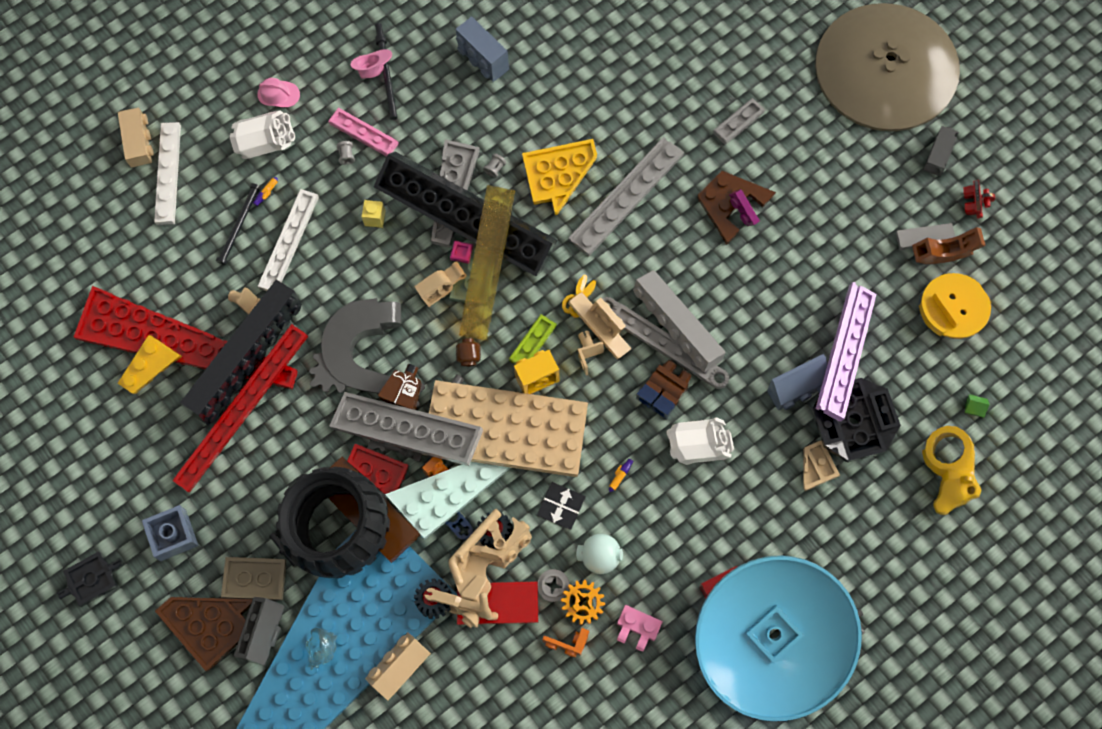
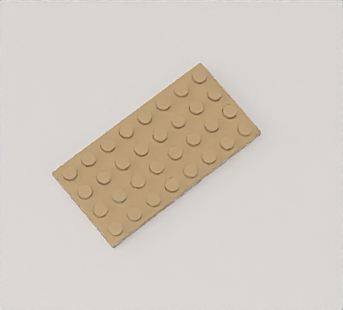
M435 380L429 414L480 426L483 429L471 462L578 477L588 402Z

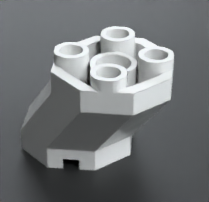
M281 111L239 120L232 124L234 133H230L233 150L236 154H241L243 159L284 150L291 146V142L295 140L290 116Z
M716 417L710 420L681 422L672 425L671 429L667 430L672 458L678 459L680 463L685 465L731 458L732 454L729 453L733 452L734 446L729 429L725 430L723 428L726 425L724 420Z

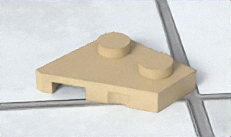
M822 441L804 447V491L840 476L828 450L823 447Z

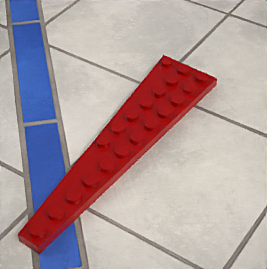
M95 286L91 288L74 334V338L79 341L136 354L148 335L182 356L177 361H174L175 363L205 370L228 342L178 320L166 317L158 312H153L146 307L136 305L129 300L119 298ZM264 357L263 360L258 361V363L255 365L253 373L250 376H247L245 379H250L252 377V375L255 373V371L258 369V367L261 365V363L265 360L266 357ZM286 365L272 385L293 389L298 373L297 369Z

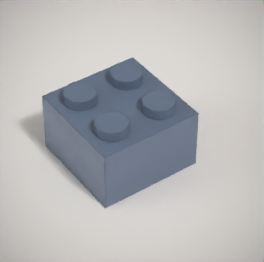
M180 505L142 520L153 556L159 561L166 560L198 546L187 511Z

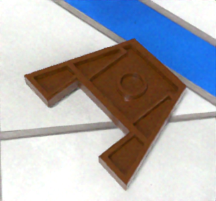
M721 171L698 194L697 199L727 245L740 231V229L727 220L736 210L730 202L729 194L741 189L746 198L750 196L764 207L775 196L776 192Z

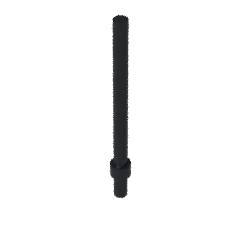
M376 23V45H378L379 50L386 49V36L383 34L382 24ZM386 62L384 64L383 77L390 119L396 120L398 117L389 63Z

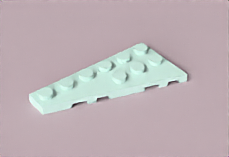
M470 462L469 466L459 465L385 494V497L420 533L422 539L425 540L511 467Z

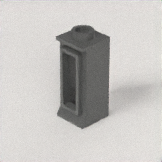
M941 126L923 171L941 177L959 134L958 131L951 127Z

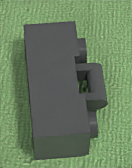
M253 598L234 657L250 663L265 665L269 657L270 648L275 647L281 627L276 625L279 624L282 618L284 605L267 598Z

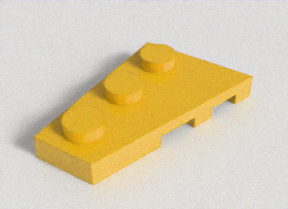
M148 335L117 384L132 394H136L159 373L164 372L169 365L182 356L153 336Z

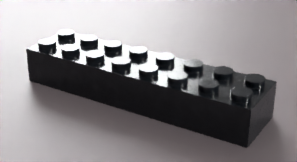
M277 279L273 282L180 402L191 415L207 426L217 420L222 408L230 403L235 391L240 390L245 378L253 373L258 361L263 360L268 348L276 343L281 331H284L289 326L291 318L296 316L301 310L302 304L295 291Z

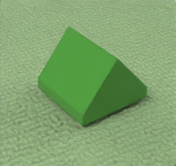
M968 394L965 413L984 418L990 405L988 399Z

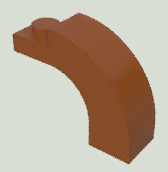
M978 227L953 238L943 240L925 238L912 245L916 262L922 264L956 261L973 255V251L986 246L982 230Z

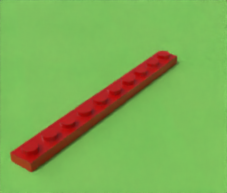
M293 324L290 325L172 481L190 493L308 338L306 333Z

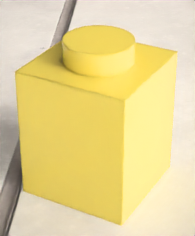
M364 200L362 220L365 226L383 228L386 212L383 202Z

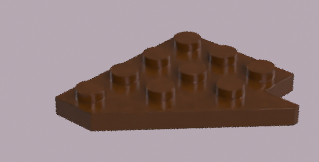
M170 597L155 612L202 668L208 672L238 645L246 621L242 614L251 607L253 600Z

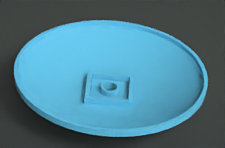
M792 556L762 557L744 563L730 571L708 594L700 610L695 631V648L698 663L710 688L724 703L734 710L749 717L766 721H787L801 718L818 711L831 702L843 690L854 673L862 642L858 611L853 599L841 582L821 566ZM772 629H779L780 634L777 638L772 639L769 637Z

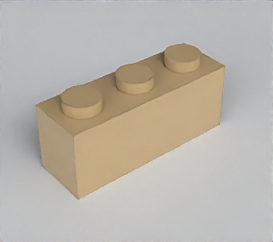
M139 107L118 112L126 162L131 168L152 163L151 156L154 153L148 141L151 140L149 130L146 129V124H148L147 115L143 114Z
M407 632L405 636L398 640L395 647L384 655L383 660L370 670L365 679L385 699L389 700L431 653Z

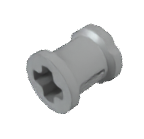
M350 141L339 142L336 146L340 154L339 163L342 165L354 163L355 158L352 155L353 143Z
M494 153L488 165L484 166L483 170L489 176L497 178L501 167L507 164L506 160Z

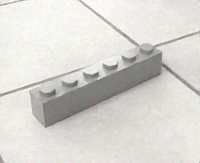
M654 270L636 279L633 288L636 297L643 301L646 308L656 316L658 322L668 330L670 336L680 344L682 350L693 359L694 364L698 368L706 372L722 362L726 353L724 349Z

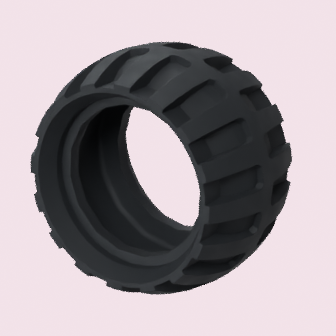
M343 467L314 469L312 473L303 474L297 478L296 482L284 492L285 496L281 504L279 503L276 530L277 535L281 538L280 544L294 564L312 575L324 578H342L345 575H354L362 571V567L365 565H371L377 559L376 555L379 549H383L387 542L385 534L389 532L390 520L387 516L388 507L385 499L368 478L356 471ZM336 494L353 495L358 503L360 516L356 531L350 540L337 550L324 553L316 551L312 547L308 535L309 521L314 510L325 499Z

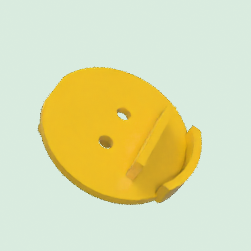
M948 273L933 279L927 285L922 294L919 309L925 324L939 336L963 339L977 334L987 324L991 314V302L987 293L975 279L959 273ZM949 295H954L955 299H950ZM964 310L966 315H962L960 311Z

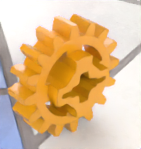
M577 580L575 581V587L569 584L568 589L570 591L563 592L566 598L561 599V602L565 603V606L561 609L568 611L565 615L566 618L569 616L573 617L572 623L579 620V625H582L584 620H586L587 624H590L591 618L595 621L598 619L596 613H603L600 607L605 606V603L601 602L600 599L604 597V594H598L601 588L594 589V582L587 585L586 580H583L582 585H580ZM579 589H586L590 592L581 593ZM571 595L574 599V605L572 607H570L569 603ZM594 597H595V599H596V607H595V610H594V607L592 606V599H593ZM580 599L587 600V607H585L584 605L579 606L578 603L580 602ZM578 611L585 612L587 616H580L576 613Z

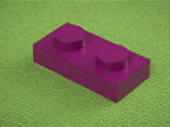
M741 189L729 194L731 204L734 208L738 209L740 219L745 225L753 226L760 222Z

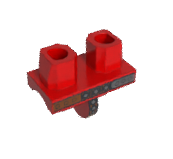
M975 180L973 185L963 187L965 199L975 198V202L965 203L966 215H977V219L983 218L982 203H984L985 208H989L990 203L995 201V194L989 193V189H984L983 194H981L979 180Z

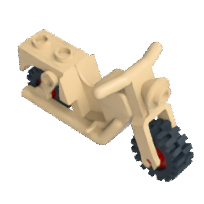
M494 509L491 514L489 512L486 513L487 517H481L482 522H477L478 527H476V530L450 557L448 562L461 598L453 595L447 584L443 583L442 580L438 579L436 581L435 578L432 579V582L425 580L426 585L421 583L419 585L421 589L417 588L415 590L417 595H414V602L423 616H428L429 619H433V616L439 619L440 614L444 617L446 615L445 611L462 615L464 617L462 619L463 623L469 628L473 626L475 628L478 627L479 617L487 620H497L498 613L491 612L488 606L487 595L491 590V584L486 576V568L488 565H493L505 569L509 563L513 562L517 554L532 539L529 531L530 527L521 520L519 522L513 517L511 519L514 524L513 528L508 516L503 515L497 509Z

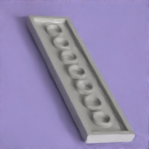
M344 392L329 426L336 431L467 466L470 465L483 432L480 426Z

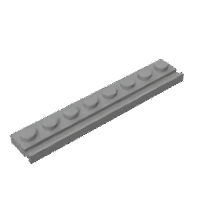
M663 137L573 232L568 241L572 242L589 257L684 156V152Z

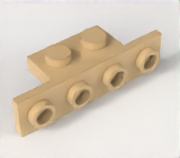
M581 292L568 302L616 359L621 358L631 350V347L619 335L626 325L602 298H599L592 304Z

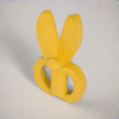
M585 274L577 283L576 295L570 294L562 302L564 313L571 314L574 318H578L579 315L571 306L569 309L566 308L567 302L581 292L588 298L596 286V281L593 280L585 288L587 281Z

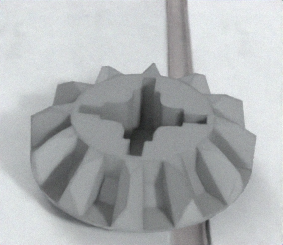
M551 569L545 571L539 577L538 592L545 600L558 602L566 597L563 592L569 591V580L559 570ZM554 578H556V584L562 588H555L553 594H551V588L545 584H552Z

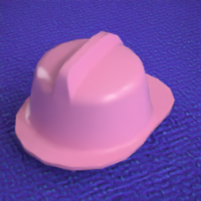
M383 49L359 56L351 61V67L358 70L362 79L376 77L382 73L384 64L391 59L392 52L388 49Z
M268 78L259 85L258 99L267 106L291 107L300 98L298 87L290 82L280 81L277 78Z

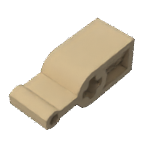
M454 262L445 271L439 270L434 272L414 287L424 302L430 307L450 293L453 285L459 280L464 279L467 275L458 262Z

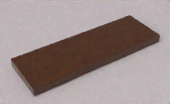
M343 456L330 467H343L358 472ZM336 494L329 497L328 499L357 528L360 516L358 503L354 496L350 494ZM385 499L388 507L387 516L390 520L389 532L385 534L387 542L384 548H380L379 551L393 563L420 536V533Z

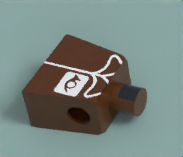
M408 364L404 373L395 370L379 392V399L386 403L416 410L422 386L421 381L415 378L419 368Z

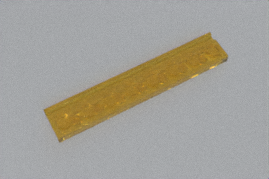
M487 185L459 332L460 336L487 341L515 190Z

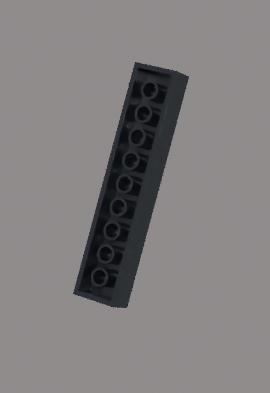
M396 151L387 155L373 186L534 276H538L542 272L558 241Z

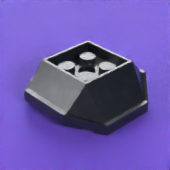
M863 378L854 380L845 419L842 421L828 416L821 409L817 410L818 399L811 410L823 447L847 463L885 453L901 426L888 388L878 386ZM849 418H855L858 424H852Z

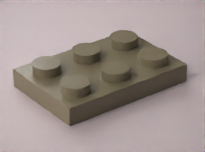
M225 557L221 598L253 600L254 597L283 601L287 560Z

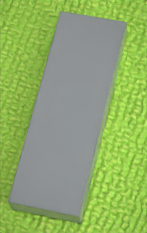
M752 98L713 130V134L726 145L764 114L765 109Z
M952 223L898 230L896 231L899 250L912 249L913 244L925 238L943 240L955 237Z

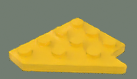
M593 139L522 153L533 204L537 205L552 201L555 215L559 214L597 159Z

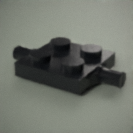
M99 551L63 571L67 579V587L57 592L59 599L62 600L64 597L72 594L76 598L78 605L83 607L116 589L118 585L114 579L113 571L124 566L122 560L118 558L109 564L106 562L103 553Z

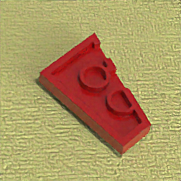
M358 444L354 445L347 460L349 464L360 474L368 478L384 494L400 489L409 469L408 464Z

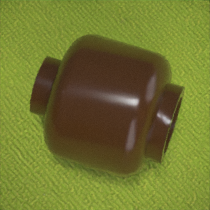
M465 338L456 345V361L461 363V366H476V363L481 360V346L479 343L474 342V339Z

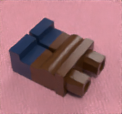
M670 360L664 363L663 366L659 365L647 383L636 394L638 401L648 408L653 406L652 410L666 420L687 391L692 376L684 370L678 377L674 375L673 372L677 365Z

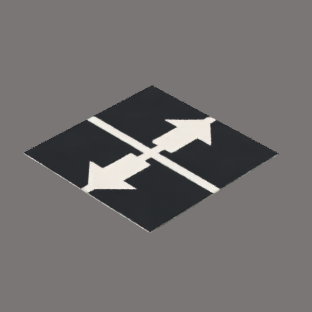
M552 482L537 516L571 530L586 496Z

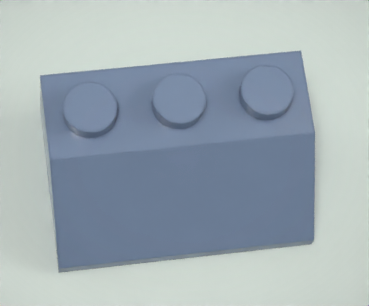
M824 354L771 380L767 392L778 411L783 408L788 410L795 405V402L799 400L802 402L812 397L811 394L817 391L820 393L828 365Z

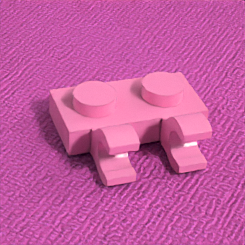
M625 605L617 625L622 627L617 641L625 643L630 631L637 633L641 637L636 649L643 652L648 639L655 641L663 621Z

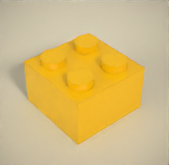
M550 350L538 351L534 354V357L521 359L514 365L515 378L524 394H533L560 381L559 368Z

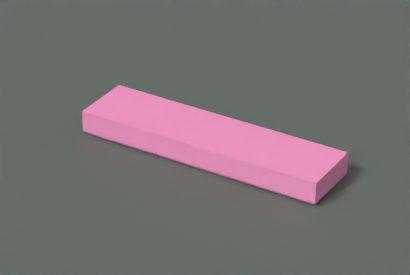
M340 108L335 111L328 121L333 127L386 157L398 145L397 140Z

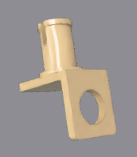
M246 287L241 293L232 290L228 295V300L236 303L248 315L260 300Z
M585 331V336L583 332L578 335L583 348L578 349V355L584 373L588 375V366L585 359L604 353L603 342L594 344L590 332Z

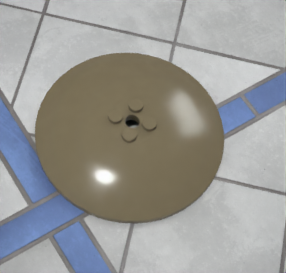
M888 3L857 7L836 19L828 27L820 40L815 60L817 80L829 103L852 122L879 131L909 130L933 120L951 101L957 89L960 75V65L956 49L942 27L930 17L915 9ZM886 56H893L895 61H889Z

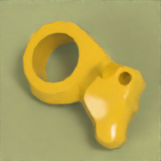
M944 426L932 432L927 439L925 449L922 450V455L926 465L934 473L942 477L939 495L933 505L936 513L947 515L953 509L966 505L971 500L980 497L981 487L974 475V444L970 436L956 426ZM946 437H956L962 440L964 444L963 455L954 463H942L935 456L936 445Z

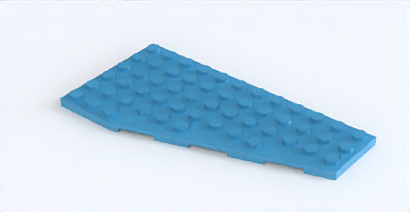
M354 532L338 548L347 543ZM410 546L393 563L379 551L376 555L377 559L371 565H365L362 567V571L354 575H345L342 578L318 577L236 729H326L370 685L365 678L370 670L383 660L384 655L395 647L398 640L405 636L407 632L416 639L436 619L434 616L433 619L423 616L415 605L414 595H417L415 592L417 588L421 589L419 585L421 583L426 585L425 580L432 582L433 578L436 581L440 579L443 583L445 581ZM447 584L452 594L457 596V593Z

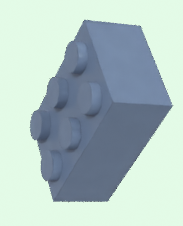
M472 16L456 28L458 51L463 56L466 55L470 63L474 67L477 66L485 78H489L494 82L509 70L508 51Z

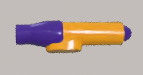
M277 177L272 178L263 190L259 192L253 202L255 206L258 207L270 195V191L278 183Z
M628 458L623 465L618 467L615 472L616 476L609 485V492L617 489L625 475L628 474L634 462L633 460Z

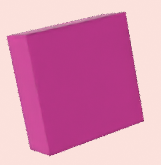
M454 241L450 260L469 264L473 244Z

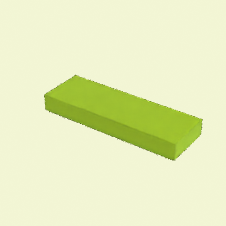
M540 314L510 356L509 361L516 365L521 359L534 357V354L541 349L557 324Z

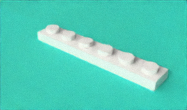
M179 122L161 123L154 220L156 225L175 224L181 132Z
M300 189L258 284L259 289L267 291L276 279L280 282L283 281L318 201V194Z

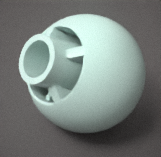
M595 534L590 536L584 545H578L576 556L578 561H583L589 571L596 574H606L613 571L618 566L619 561H622L623 550L620 549L618 542L613 537L607 534Z

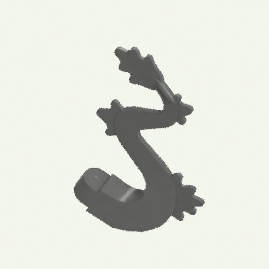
M374 298L353 301L340 308L329 319L324 329L321 343L322 353L313 355V358L319 365L309 370L311 374L315 375L310 386L317 387L322 385L324 392H328L335 385L339 393H343L347 386L356 390L379 394L390 376L364 369L357 365L353 360V350L355 345L363 338L384 334V330L400 327L401 304L398 302L378 303V299ZM424 384L421 386L420 393L425 389ZM419 401L417 402V406H416V407H420V402H419ZM370 440L367 447L370 450L379 448L381 452H385L388 449L408 457L403 453L405 451L404 448ZM415 452L411 459L420 462L422 456L429 459L433 456Z

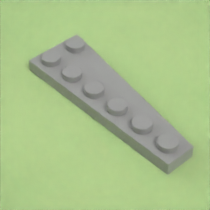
M445 139L440 176L468 191L480 148ZM434 221L431 238L432 244L450 248L454 231Z

